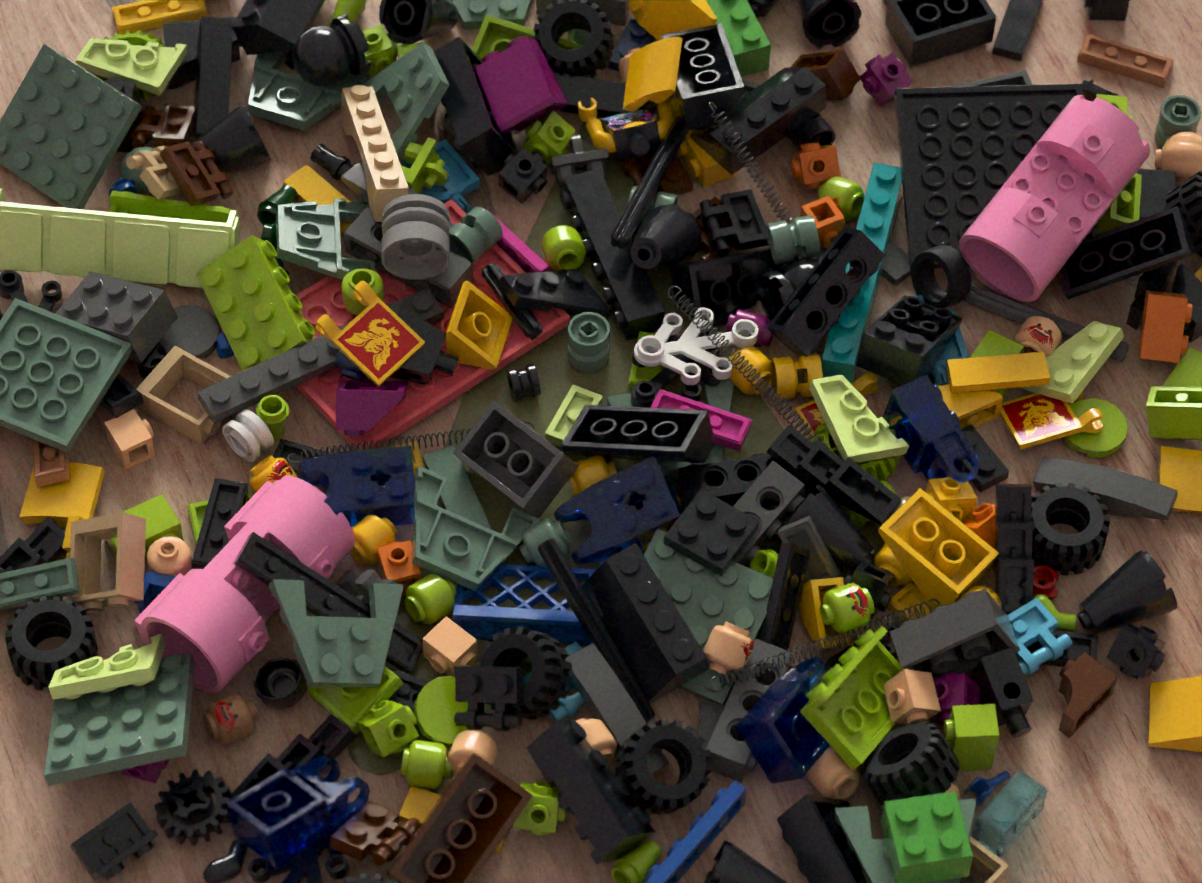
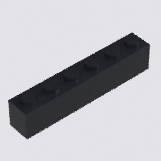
M600 168L565 177L564 191L560 192L562 206L564 210L569 209L571 225L580 233L585 246V257L590 256L592 260L593 276L596 281H601L603 285V298L606 305H611L614 310L613 320L617 330L622 329L627 341L638 338L639 331L654 333L663 324L664 309L646 270L637 266L631 258L632 239H630L627 247L624 249L613 247L610 244L611 234L620 220L621 214Z

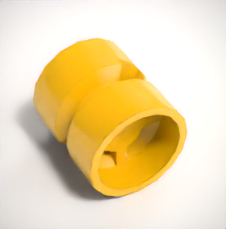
M819 354L800 355L798 360L795 361L791 356L772 357L771 362L774 365L772 388L773 390L776 389L774 397L780 394L777 400L781 398L793 399L797 393H800L803 398L813 397L809 389L811 380L823 378ZM797 370H802L803 383L798 384Z

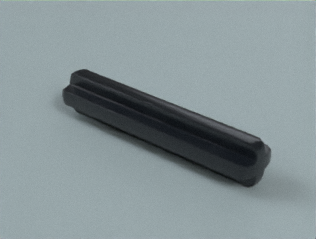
M494 263L488 264L486 268L482 269V276L524 335L530 339L537 338L542 333L543 327L530 309L513 306L498 286L502 275L505 274L498 265Z

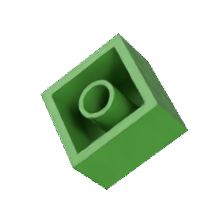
M956 791L884 802L881 824L896 883H929L969 877L973 854Z

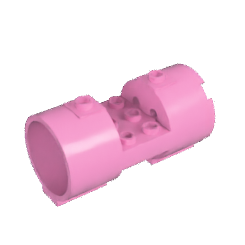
M1083 95L1073 97L959 240L961 254L977 274L976 278L999 295L1003 296L1005 294L1024 302L1037 300L1149 157V143L1146 141L1142 142L1137 135V131L1140 129L1138 125L1124 112L1105 100L1096 97L1092 102L1085 100Z
M285 475L281 480H276L274 483L267 481L224 526L229 543L204 569L190 570L185 576L179 573L134 620L142 642L147 645L152 644L150 637L162 633L166 643L162 658L169 655L191 652L195 660L193 687L212 694L221 692L245 664L263 650L270 639L265 622L277 609H280L277 598L272 596L268 585L233 564L249 534L252 532L258 534L328 579L336 566L355 545V536L350 523L342 512L336 515L330 506L323 502L327 496L310 483Z

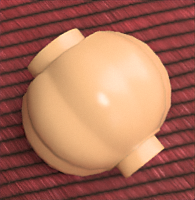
M1193 131L1173 134L1167 139L1162 149H1156L1155 168H1161L1163 171H1175V184H1181L1199 171H1202V136Z

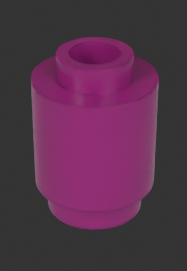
M740 309L737 310L736 315H729L726 332L732 331L736 321L748 319L755 322L759 329L757 341L753 346L759 348L762 345L770 346L773 334L766 328L772 321L768 320V316Z

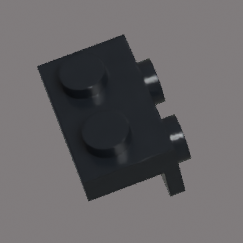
M129 802L73 842L70 848L94 881L102 875L108 881L125 868L121 863L131 854L138 859L155 847L151 840L158 836V833L155 829L152 831L149 829L131 802Z

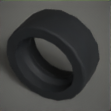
M939 245L921 252L912 263L911 280L917 296L922 295L926 304L936 308H948L966 299L971 288V275L964 257L956 249L948 245ZM934 262H937L946 274L948 282L947 293L941 289L935 279Z

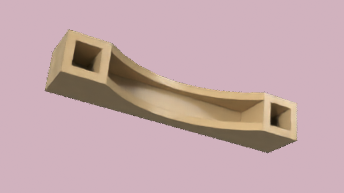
M355 85L349 88H342L341 122L346 136H352L358 146L365 173L369 206L374 221L382 222V211L386 204L394 198L407 195L408 185L373 86Z

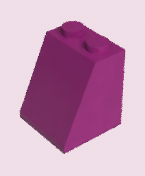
M524 36L510 41L507 44L509 48L501 53L494 51L487 54L481 59L482 64L475 67L498 128L502 133L519 134L526 130L534 120H541L552 110L557 112L570 105L536 39L525 38Z

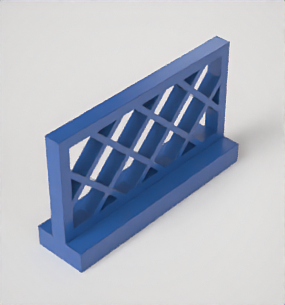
M501 564L476 591L457 584L453 622L475 639L493 640L492 636L497 632L504 634V629H517V627L548 634L551 638L557 639L561 644H572L575 641L579 645L591 644L574 612L566 610L570 607L567 600L565 599L558 603L550 596L560 588L548 567ZM571 568L577 580H587L596 571V569ZM506 576H513L519 582L508 588L500 580ZM539 578H549L553 584L542 589L535 581ZM493 585L501 593L489 599L482 591ZM527 587L535 595L523 601L516 593ZM475 597L483 605L472 606L463 605V603ZM509 599L517 607L508 608L498 607L497 605ZM543 600L551 609H533L532 607Z

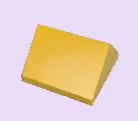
M468 280L462 284L446 331L447 353L458 357L457 363L493 370L497 368L513 318Z

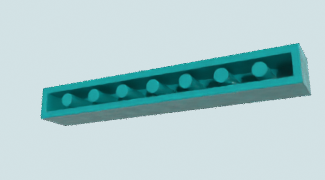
M880 163L873 164L856 229L861 230L885 254V257L879 263L876 273L868 277L861 286L858 296L849 302L841 312L839 321L830 327L822 357L823 378L842 374L850 383L855 381L858 371L856 363L863 332L868 329L882 277L884 261L903 194L901 167ZM849 263L846 266V274L849 271Z

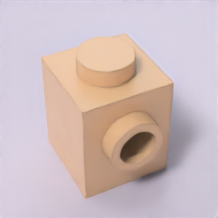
M135 409L128 411L118 418L113 417L111 420L104 422L108 443L125 470L155 457L152 440L154 436L153 430L146 418L140 419Z
M445 617L423 638V655L438 673H446L448 676L455 677V666L476 664L478 658L477 639L448 617Z
M904 669L883 684L892 723L908 725L917 721L919 723L923 721L928 722L931 717L941 711L932 673Z

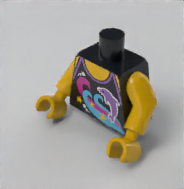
M673 94L658 106L596 119L597 102L595 99L590 98L591 108H584L579 101V118L583 122H587L586 128L594 147L597 150L607 149L608 153H611L618 160L655 153L674 121L673 106L669 103L673 99Z

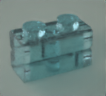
M1018 771L976 818L972 837L996 856L1001 857L1029 826L1032 819H1035L1043 810L1044 800L1048 791L1023 771Z

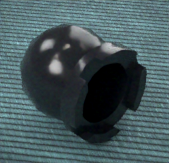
M348 14L332 19L331 27L324 25L309 28L298 37L294 44L292 57L295 71L305 82L317 87L331 86L345 79L348 72L356 76L370 70L371 62H366L364 52L369 51L367 41L357 22L349 23Z
M810 257L796 259L786 266L781 274L772 270L758 278V281L763 284V289L758 291V296L769 320H773L819 259ZM830 288L826 292V299L830 295ZM810 313L808 314L806 321L808 322L811 318Z

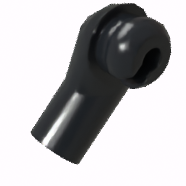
M233 840L226 856L216 859L207 865L203 872V878L206 883H223L236 878L242 870L248 844L242 840Z

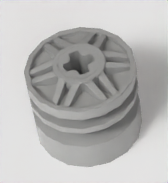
M407 194L394 198L386 204L382 211L381 259L382 265L388 272L404 279L424 280L435 277L445 271L450 263V216L445 204L434 197L423 194Z

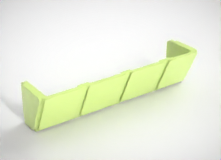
M0 188V269L36 273L48 271L51 274L86 277L89 272H94L131 282L163 285L175 283L178 286L203 288L196 273L241 242L240 221L237 210H230L227 223L8 203L5 202L4 189Z

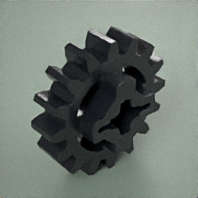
M194 769L192 776L186 778L183 772L179 773V782L175 783L171 780L167 782L170 788L168 792L159 791L158 795L162 802L155 804V809L158 813L156 819L168 838L174 836L178 844H182L186 838H189L192 846H195L199 837H203L206 842H210L211 832L214 831L221 835L223 831L220 824L231 822L228 812L235 810L231 800L233 795L221 776L214 778L209 770L203 777L200 776L197 769ZM212 794L217 798L216 804L213 803ZM173 810L177 811V821L173 819Z

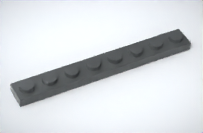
M429 288L388 305L397 315L400 308H403L429 324L444 318V310ZM348 324L339 327V329H344ZM319 336L198 391V400L212 422L216 423L259 403L265 396L277 395L336 368L335 358L338 348L331 341L323 336Z

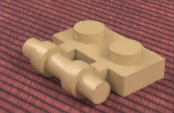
M165 146L155 147L151 152L146 150L138 151L126 159V165L129 169L143 170L139 177L158 200L183 194L159 155Z

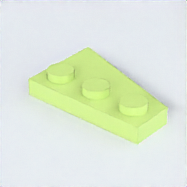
M90 38L76 58V63L91 73L109 79L119 78L122 81H132L136 83V88L160 96L187 55L188 49L187 44H176L175 48L160 47L158 42H147V46L129 45L126 40Z
M1098 321L1091 322L1056 348L1052 355L1046 357L1050 374L1049 385L1018 388L1073 404L1124 338L1122 328Z
M842 374L811 380L809 389L844 461L850 457L856 463L907 453L909 445L902 438L897 439L890 432V425L883 417L877 418L866 406L868 401Z
M162 633L150 637L152 644L133 649L132 644L119 648L120 652L106 660L95 656L55 670L49 685L52 699H76L86 693L96 691L107 693L121 686L131 684L142 686L155 679L166 647Z

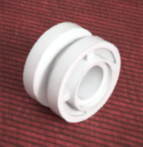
M244 409L236 415V421L230 420L222 427V432L227 443L237 455L247 462H254L261 456V451H267L274 445V438L261 418L252 411Z

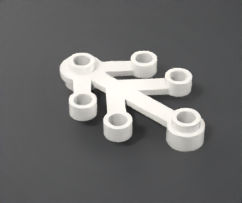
M703 307L699 308L697 312L702 311L700 317L706 315V318L710 321L701 330H705L709 324L713 323L714 319L712 310ZM676 313L666 314L663 318V324L654 336L642 337L634 347V357L640 364L648 367L662 365L681 374V381L686 385H695L700 381L701 368L695 363H685L672 355L682 354L711 368L713 376L720 380L728 379L732 373L733 365L731 361H728L725 357H717L705 351L706 349L716 348V345L712 344V340H708V336L698 337L701 331L693 322L690 323L678 341L667 342L670 335H677L682 330L683 319ZM698 317L697 319H695V320H694V323H697V321H698V319H699L700 317ZM748 319L738 320L734 323L731 332L721 333L717 339L713 340V343H716L721 336H725V339L717 344V347H720L725 340H729L726 346L735 344L740 349L753 346L757 341L758 326L755 322ZM703 320L701 323H699V324H698V327H701L702 323H703L705 320ZM718 367H724L726 370H720ZM691 372V373H694L695 375L690 376V375H688V374H686V373Z

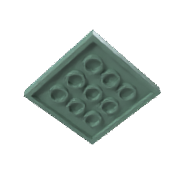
M43 44L0 120V164L64 207L84 209L142 105L52 47Z
M15 298L0 320V426L69 453L132 353L131 343Z
M657 528L644 556L701 649L704 650L712 629L717 625L724 626L725 621L751 632L749 638L754 642L760 634L767 614V604L773 578L734 561L721 577L665 545L664 536L667 532ZM709 668L678 688L707 701L723 705L724 702H727L734 684L729 673L727 677L730 680L731 687H728L725 676L722 675L721 682L724 690L719 692L711 690L709 681L714 676H717V678L712 679L711 687L714 690L722 689L719 680L721 673ZM733 671V675L737 680V672Z
M192 653L174 654L162 658L155 679L145 685L134 686L131 684L117 687L115 690L107 693L99 691L86 693L76 699H55L44 777L48 786L186 756L195 660Z

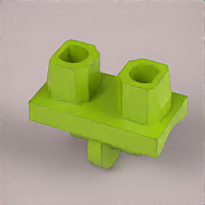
M427 138L424 145L410 142L405 150V162L413 165L411 168L401 166L408 187L417 194L422 192L424 186L431 189L434 184L444 185L448 179V174L444 170L445 162L440 159L434 149L437 141L431 138Z

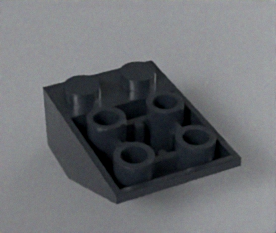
M904 295L863 332L856 366L915 390L930 375L960 326L962 318L952 314L951 311L945 308H936L926 304L918 297Z

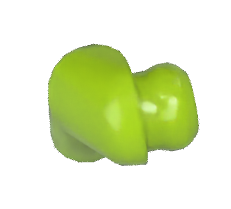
M1037 594L1033 597V600L1038 598L1058 621L1056 630L1075 631L1076 614L1059 613L1048 596L1044 594Z

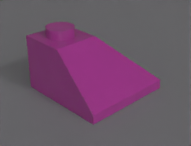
M342 380L336 389V430H344V434L350 436L364 435V431L371 430L403 399L408 389V381H385L378 387L371 380H364V382Z

